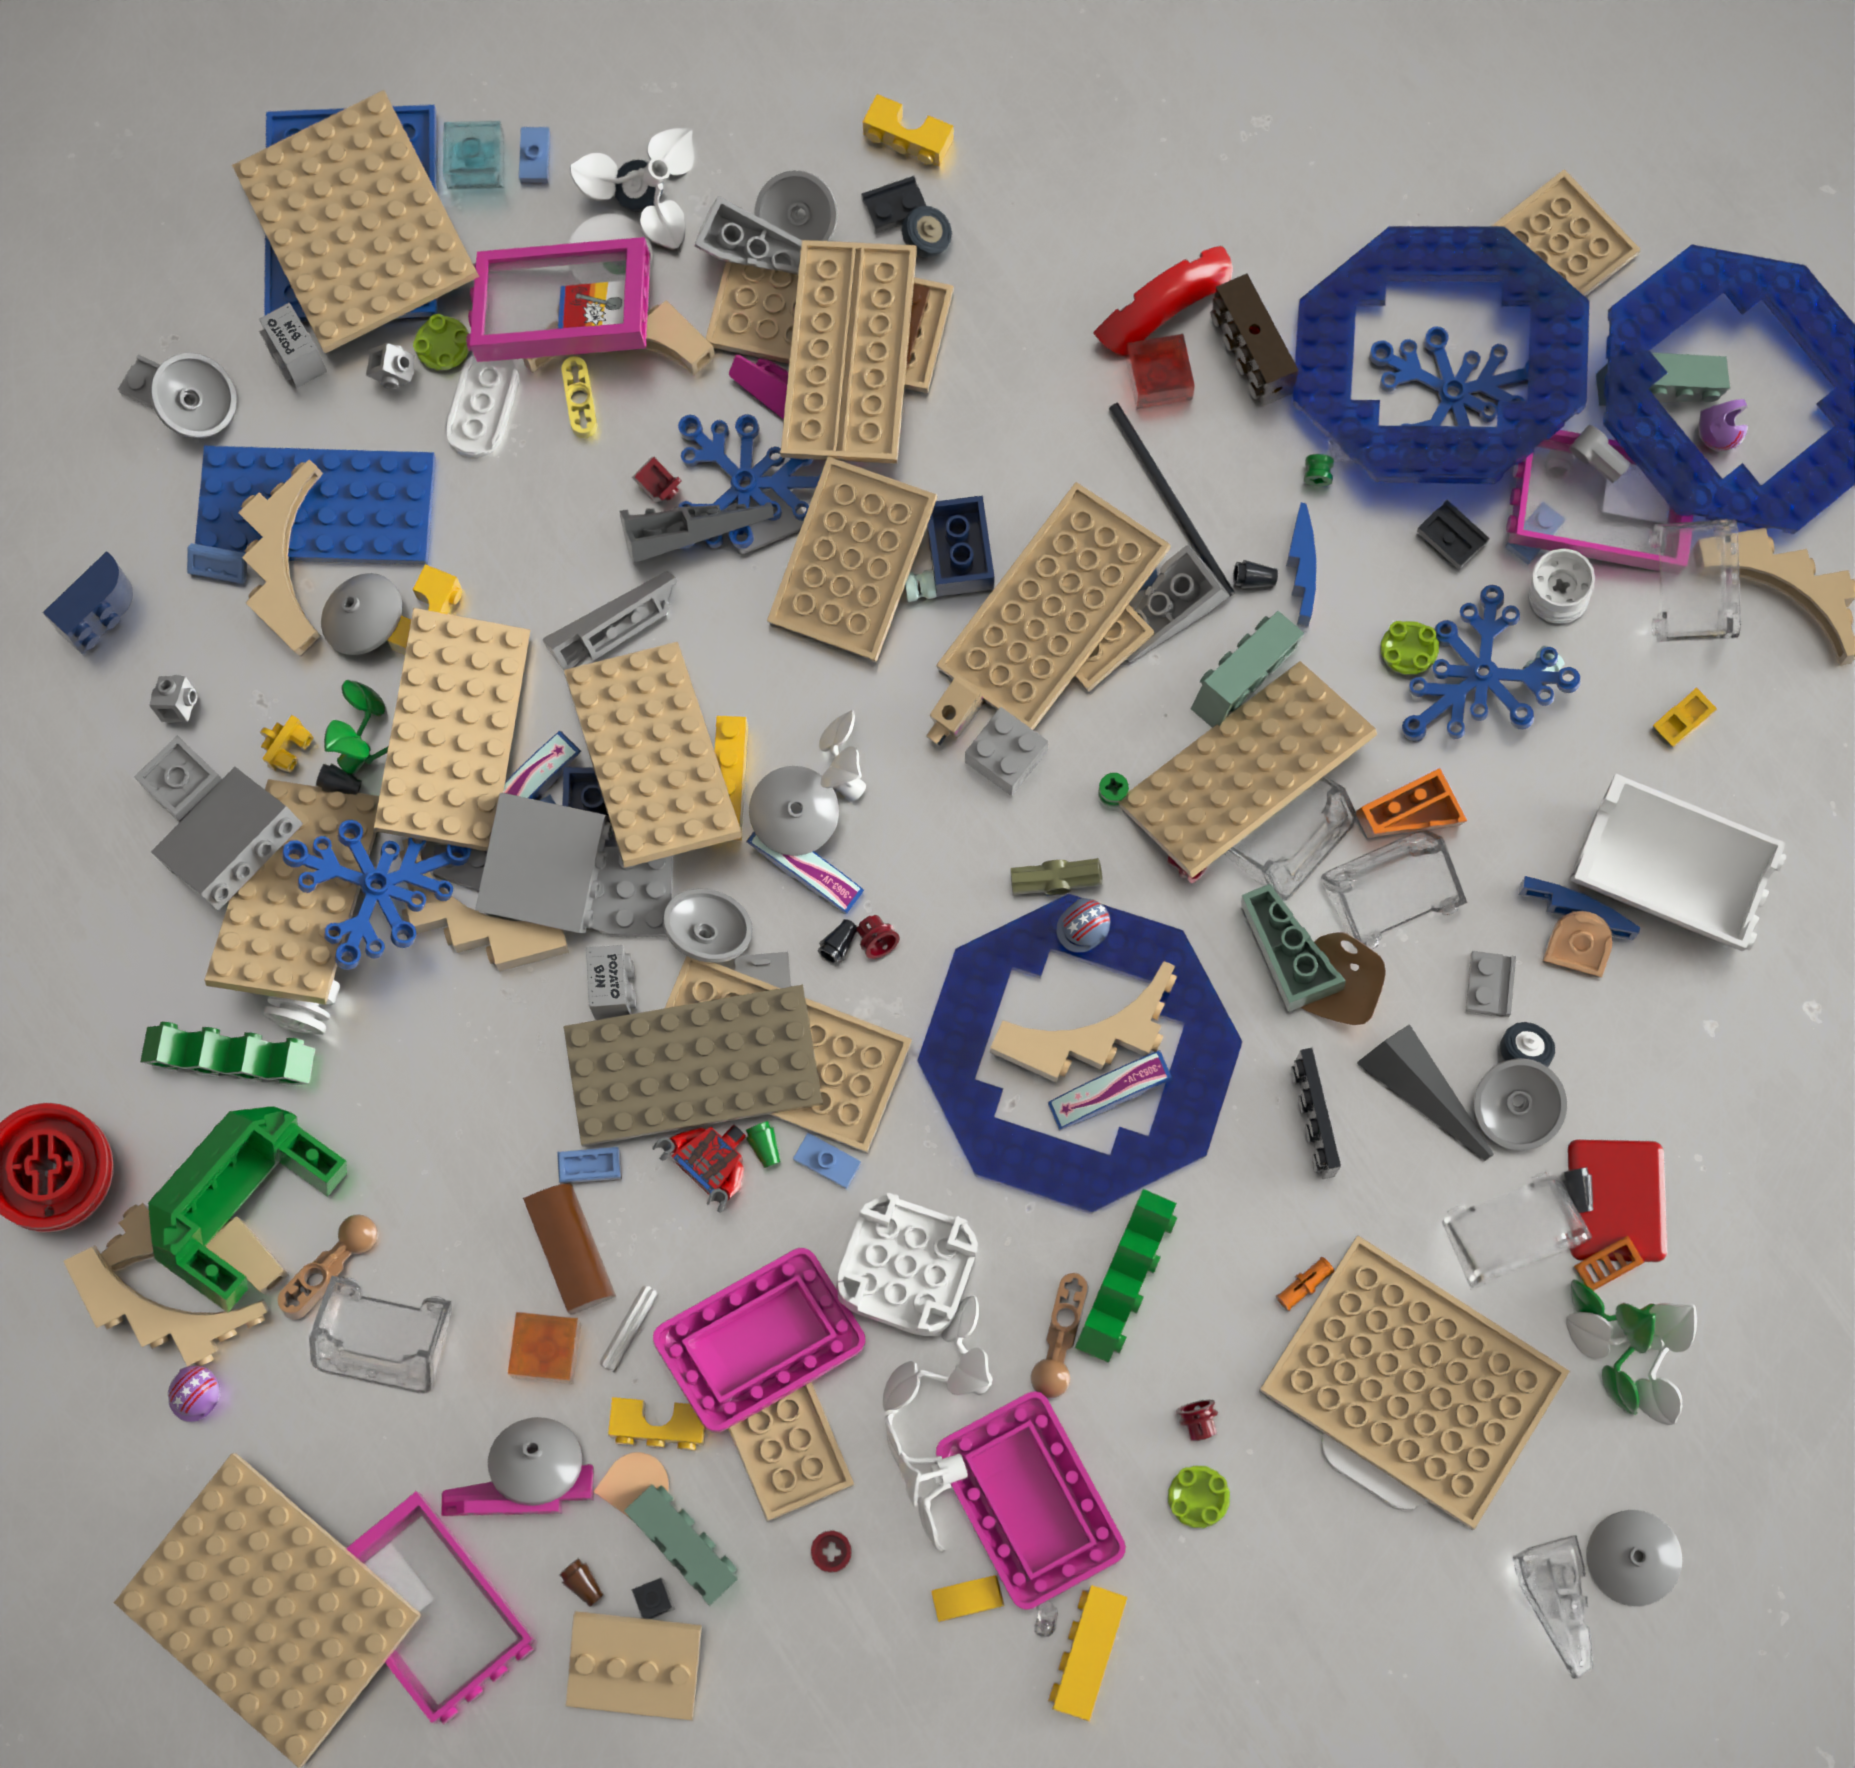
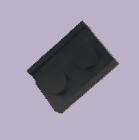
M915 176L861 193L862 201L865 204L875 234L902 225L904 219L912 210L920 206H926Z
M1448 500L1417 529V532L1458 570L1486 545L1490 539Z

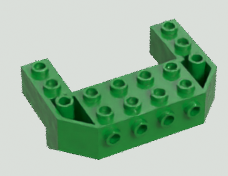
M275 1106L229 1111L148 1202L154 1259L227 1313L248 1290L247 1277L206 1247L207 1244L279 1162L327 1197L347 1175L345 1159L300 1128L295 1114Z

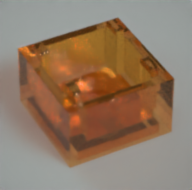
M516 1312L508 1375L515 1379L574 1385L582 1325L578 1318Z

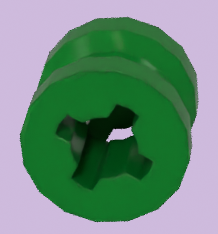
M1324 454L1308 455L1305 459L1307 472L1304 474V482L1318 487L1332 484L1333 475L1330 471L1334 466V459Z
M1119 773L1106 774L1099 783L1098 796L1100 801L1108 807H1118V802L1126 797L1129 790L1127 779Z

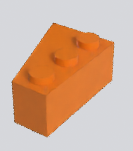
M1440 768L1355 811L1367 838L1460 826L1467 822Z

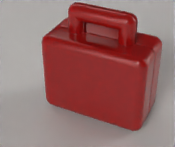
M1585 1139L1571 1141L1567 1149L1568 1171L1588 1167L1589 1174H1592L1594 1208L1592 1211L1576 1214L1569 1198L1571 1255L1575 1259L1583 1261L1629 1236L1644 1262H1661L1667 1255L1664 1150L1662 1145L1656 1141ZM1626 1244L1613 1251L1614 1253L1621 1254L1625 1262H1633L1629 1256L1632 1253ZM1613 1252L1607 1254L1610 1261H1618Z

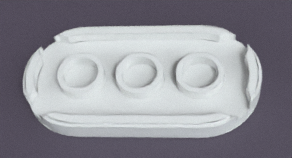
M471 356L464 363L445 424L448 442L452 449L461 456L481 458L491 454L500 445L519 385V373L512 360L477 362L475 356Z
M1325 1433L1322 1434V1448L1329 1465L1379 1499L1400 1510L1415 1509L1428 1502Z

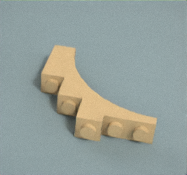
M667 300L660 306L655 305L649 310L646 349L659 352L676 361L692 375L698 373L715 358L713 345ZM558 306V308H557L556 310H557V314H558V317H559V306ZM553 322L546 330L558 329V322ZM559 356L524 358L523 361L525 366L533 373L550 360Z
M310 459L306 463L301 462L291 473L292 477L285 483L278 484L271 491V497L268 500L260 492L256 496L251 495L243 502L241 506L243 509L238 512L262 536L259 541L255 540L245 549L246 554L242 558L266 581L263 586L258 585L250 592L248 596L250 599L246 604L299 656L321 637L306 618L296 599L290 579L288 559L290 533L297 511L308 491L323 474Z
M1766 528L1697 539L1691 552L1698 577L1713 575L1744 577L1775 588L1800 604L1817 621L1831 642L1840 666L1851 664L1855 660V636L1851 626L1853 624V616L1851 610L1846 608L1855 599V580L1851 579L1849 570L1814 576L1816 566L1813 558H1809L1808 550L1803 549L1774 554V542L1772 537H1768Z
M408 839L402 840L404 850L399 851L401 861H403L408 848ZM420 851L415 863L423 861ZM430 872L423 874L434 879ZM407 883L409 891H420L426 896V903L421 911H411L407 903H405L406 909L402 910L403 920L414 925L416 934L448 926L444 928L445 938L448 946L453 945L457 953L490 944L491 946L486 947L487 956L490 964L495 963L499 972L569 953L563 929L526 921H510L487 916L467 907L453 896L447 901H440L435 897L434 892ZM439 888L440 893L447 894L444 888ZM413 898L411 900L414 904L417 905L422 903L421 900L418 898Z
M1164 961L1153 981L1136 1000L1119 1013L1097 1024L1074 1030L1045 1031L1024 1028L1003 1020L990 1047V1053L1056 1082L1059 1075L1065 1077L1072 1062V1060L1067 1059L1068 1055L1102 1070L1105 1063L1111 1065L1118 1049L1113 1046L1114 1043L1142 1056L1149 1055L1151 1050L1156 1052L1163 1039V1035L1158 1034L1161 1025L1152 1022L1151 1019L1158 1020L1165 1004L1160 1002L1161 996L1164 991L1170 993L1177 976L1172 974L1175 966Z
M143 1203L139 1206L134 1205L123 1214L124 1219L119 1222V1225L126 1233L113 1237L107 1243V1249L101 1253L108 1266L114 1272L135 1262L154 1258L149 1209ZM237 1216L233 1220L230 1218L206 1246L244 1274L247 1280L265 1296L289 1276L249 1227Z
M96 1245L63 1261L96 1328L105 1325L106 1329H110L123 1322L122 1315L125 1314L141 1347L150 1344L152 1349L169 1341L167 1335L171 1333L187 1366L193 1363L196 1366H202L214 1360L212 1354L218 1348L213 1339L218 1338L219 1342L225 1341L237 1334L235 1328L245 1323L250 1328L264 1321L263 1314L269 1311L264 1299L239 1309L230 1310L228 1313L226 1311L189 1312L164 1306L144 1297L125 1284L108 1266Z

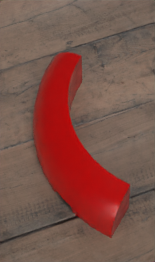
M1217 246L1204 250L1200 253L1199 259L1192 262L1185 259L1164 271L1135 292L1133 295L1134 301L1131 304H1128L1122 310L1116 309L1093 334L1111 351L1119 355L1129 356L1139 344L1167 320L1191 304L1214 294L1216 286L1231 280L1232 263L1226 249L1223 246Z

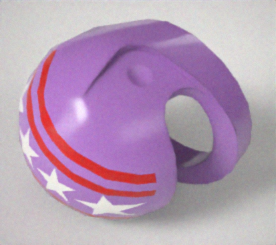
M1745 399L1721 403L1700 412L1699 435L1708 448L1718 452L1733 450L1743 442L1747 434L1748 425L1736 426L1735 418L1748 407Z
M199 1365L180 1369L168 1389V1401L172 1412L179 1419L187 1422H195L206 1417L214 1409L220 1397V1386L217 1378L210 1370Z

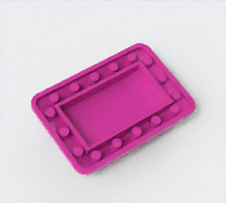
M797 1248L663 1322L653 1333V1343L702 1425L711 1432H721L783 1399L858 1354L865 1345V1334L851 1311L838 1300L837 1289L816 1256L806 1248Z
M1039 1392L1026 1393L939 1442L936 1448L937 1457L941 1456L944 1459L960 1453L963 1458L968 1477L951 1483V1486L1008 1594L1017 1607L1026 1610L1035 1608L1123 1558L1126 1550L1124 1539L1045 1395Z

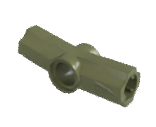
M1099 858L1073 862L1050 860L1038 866L1010 869L1013 895L1044 892L1046 895H1063L1071 892V889L1102 885L1103 880Z

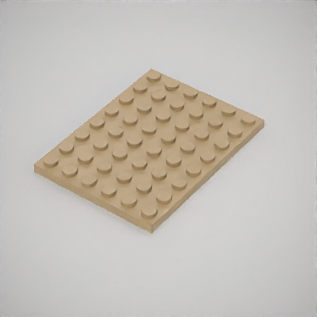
M384 90L232 165L324 353L334 350L479 277Z
M1357 1235L1259 1391L1474 1530L1570 1371Z
M231 1453L114 1601L116 1606L298 1768L303 1767L422 1616V1614L237 1453Z

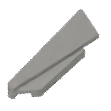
M666 571L544 637L543 642L563 671L574 667L587 654L593 660H596L665 616L670 607L668 599L673 585L677 584V579Z

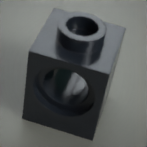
M663 1578L631 1589L642 1619L650 1620L675 1610Z

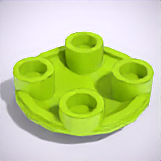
M434 314L419 328L413 342V348L418 359L427 367L435 370H449L458 366L467 357L469 350L466 337L469 333L466 326L458 319Z
M1416 621L1393 622L1381 641V655L1384 662L1393 671L1404 675L1418 674L1426 671L1434 664L1439 654V642L1436 638L1435 629Z
M1191 1466L1183 1468L1173 1478L1168 1489V1503L1173 1515L1181 1523L1192 1528H1206L1215 1525L1225 1516L1230 1505V1491L1226 1479L1217 1471L1207 1466Z

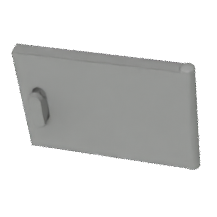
M772 489L763 493L772 501L779 503L782 515L775 521L766 519L749 525L753 532L754 540L749 547L744 549L738 548L741 555L798 533L801 530L804 520H797L792 509ZM750 497V507L759 506V505ZM738 502L728 506L725 510H736ZM773 507V514L778 510L776 507ZM801 507L797 509V514H803ZM745 533L743 535L738 534L737 540L740 542L747 539V534Z
M788 952L744 955L734 958L735 971L779 988L791 987Z

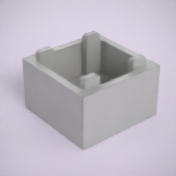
M178 735L134 776L140 785L178 822L222 780Z

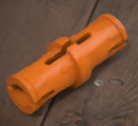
M1324 1257L1319 1258L1303 1274L1298 1273L1295 1276L1296 1280L1280 1294H1277L1276 1299L1287 1311H1290L1307 1294L1312 1295L1316 1291L1315 1287L1331 1273H1334L1333 1266Z

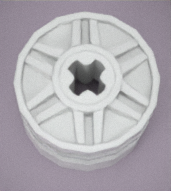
M1569 549L1552 550L1539 559L1535 565L1528 592L1530 606L1536 615L1546 622L1555 624L1570 623L1581 617L1588 608L1595 582L1594 569L1588 559L1579 552Z
M333 980L326 1005H333L335 1003L340 984ZM273 996L268 997L267 1001L276 1007H265L263 1012L265 1018L294 1032L323 1035L327 1026L318 1020L327 1021L330 1018V1014L320 1008L318 1003Z

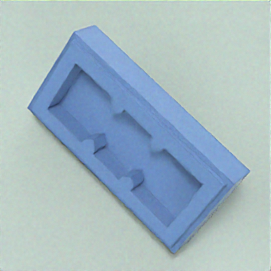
M521 127L520 183H548L549 127Z
M191 543L187 550V574L244 584L247 580V562L242 557L246 553Z
M807 1133L793 1158V1161L844 1189L848 1188L861 1165V1161L810 1133Z
M619 1147L557 1152L560 1184L621 1179Z

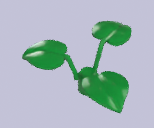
M346 680L341 686L344 698L353 707L364 711L365 716L357 733L345 722L339 720L331 721L325 731L324 749L325 752L341 753L337 758L338 765L345 772L356 774L364 763L371 765L375 759L388 752L387 746L370 755V746L361 739L371 713L381 717L385 712V705L378 693L369 686L357 681Z
M1572 1280L1571 1293L1576 1311L1599 1315L1608 1322L1617 1320L1627 1336L1631 1346L1615 1362L1613 1368L1609 1365L1603 1367L1602 1381L1610 1398L1623 1410L1636 1415L1638 1414L1637 1409L1640 1403L1639 1393L1629 1375L1621 1371V1365L1634 1350L1645 1353L1650 1349L1654 1336L1656 1314L1649 1313V1310L1655 1304L1650 1303L1638 1309L1628 1303H1621L1616 1307L1615 1315H1607L1604 1313L1605 1306L1601 1298L1585 1284Z

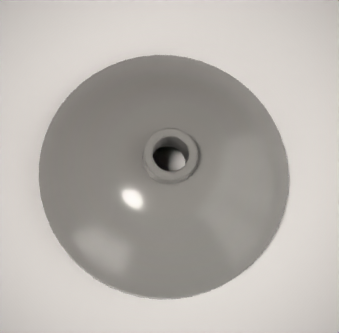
M786 171L771 178L759 192L754 209L755 216L800 240L829 241L834 234L838 219L836 200L830 188L819 177L805 171ZM801 208L805 211L803 219L798 217V211Z
M182 353L170 357L159 366L151 381L150 397L154 411L169 429L179 435L189 438L210 437L225 428L235 413L237 403L236 391L230 376L221 365L204 355ZM184 397L189 398L192 405H187L184 402Z
M360 574L346 580L332 592L323 608L321 629L324 638L334 649L348 655L364 654L378 648L389 639L400 621L402 614L400 592L389 579L379 574Z
M786 766L770 772L757 784L750 799L749 818L755 834L764 845L780 854L798 856L817 850L829 840L838 822L839 804L833 788L825 789L821 786L822 775L806 767ZM797 803L801 806L799 814H794L791 811L792 804Z
M691 889L676 895L668 903L663 916L664 932L671 944L684 955L702 962L720 963L732 960L746 950L752 937V922L747 911L732 897L715 890Z
M1511 1059L1497 1064L1483 1076L1476 1089L1474 1110L1479 1126L1493 1142L1512 1150H1529L1547 1143L1560 1130L1567 1113V1097L1560 1079L1547 1066L1530 1059ZM1521 1096L1524 1098L1521 1106L1513 1105L1515 1097Z
M542 1417L523 1419L508 1426L497 1436L488 1455V1471L495 1488L508 1500L523 1505H541L558 1499L574 1485L582 1467L581 1448L574 1433L562 1423ZM532 1448L538 1449L534 1454L527 1453Z
M1625 1510L1608 1516L1594 1529L1587 1545L1586 1560L1592 1580L1603 1594L1620 1604L1644 1606L1655 1603L1673 1589L1680 1576L1682 1554L1679 1542L1671 1528L1660 1518L1650 1513L1639 1510ZM1635 1551L1642 1552L1644 1558L1641 1563L1634 1560L1633 1555Z

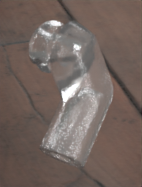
M1050 1599L1036 1607L1038 1615L1034 1631L1039 1637H1048L1056 1629L1058 1610Z

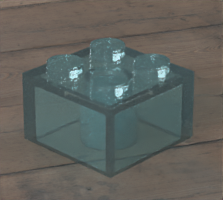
M500 121L444 122L443 176L447 189L504 188L505 137Z

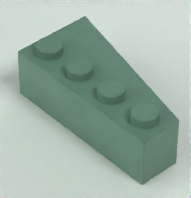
M1279 611L1271 618L1265 616L1255 627L1256 632L1252 636L1247 633L1237 644L1238 649L1234 653L1228 651L1219 661L1218 665L1220 666L1215 671L1209 669L1201 678L1200 683L1202 686L1191 710L1212 728L1215 725L1220 726L1229 711L1234 712L1238 709L1250 691L1254 693L1268 676L1266 671L1268 670L1272 674L1299 645L1304 632Z
M1270 884L1242 895L1241 906L1288 1012L1344 990L1346 980L1332 966L1328 957L1317 947L1309 933L1295 919L1293 913Z
M652 1484L624 1511L710 1606L738 1580L734 1575L738 1568L726 1555L720 1559L712 1549L717 1545L705 1532L700 1535L695 1532L691 1527L695 1521L683 1508L679 1512L675 1510L670 1504L674 1498L662 1485L656 1489Z

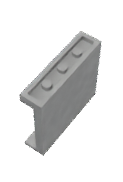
M234 767L151 853L173 874L178 875L219 911L303 823L287 806L238 768Z
M500 792L475 911L577 933H586V929L591 928L594 919V911L591 910L592 901L597 899L600 891V881H597L599 869L604 868L607 853L603 851L605 839L609 840L612 834L608 815Z

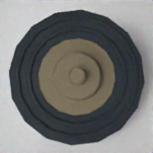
M920 206L912 210L902 223L903 241L906 245H916V255L924 258L935 257L945 251L951 242V224L947 217L934 207Z

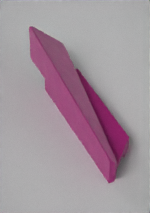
M735 355L729 370V377L784 419L789 371L767 359L759 358L757 363L754 364L741 355Z
M591 1464L582 1465L576 1482L564 1495L554 1501L541 1505H523L508 1500L498 1492L492 1482L447 1489L442 1492L441 1516L562 1514V1501H594V1467Z

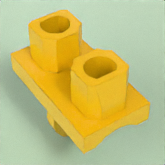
M293 715L290 716L284 726L276 722L272 730L263 727L260 734L266 739L260 747L267 752L262 759L268 764L267 767L273 771L279 768L291 773L297 765L298 758L289 753V750L293 744L305 750L313 741V736L304 728L300 720Z

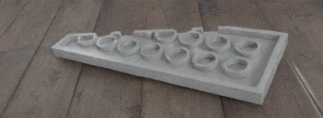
M434 845V856L446 852L448 845ZM604 847L603 851L607 853L604 868L599 869L597 881H600V891L597 899H593L591 910L594 911L591 929L614 937H667L663 928V916L668 903L672 900L673 855L624 868L618 847ZM471 849V854L466 864L461 866L449 864L433 870V875L466 888L470 887L479 890L487 851ZM458 852L452 854L454 857L462 858V855Z

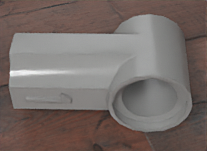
M1588 425L1569 449L1576 458L1585 464H1591L1613 484L1624 474L1631 463L1608 444L1609 440L1605 434L1598 428Z

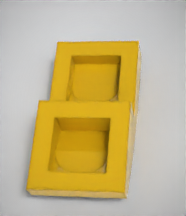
M1696 687L1680 703L1672 707L1661 717L1653 727L1674 747L1710 717L1717 708Z
M997 1575L931 1590L938 1622L1004 1606Z

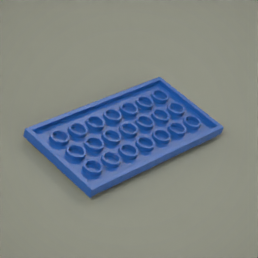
M204 446L195 544L245 553L248 545L255 540L259 541L262 536L238 513L243 509L241 507L243 502L251 495L256 496L259 492L268 500L271 497V491L278 484L285 483L292 477L291 473L301 462L306 463L310 459L323 474L308 491L297 511L290 533L289 561L427 565L436 456L434 452Z

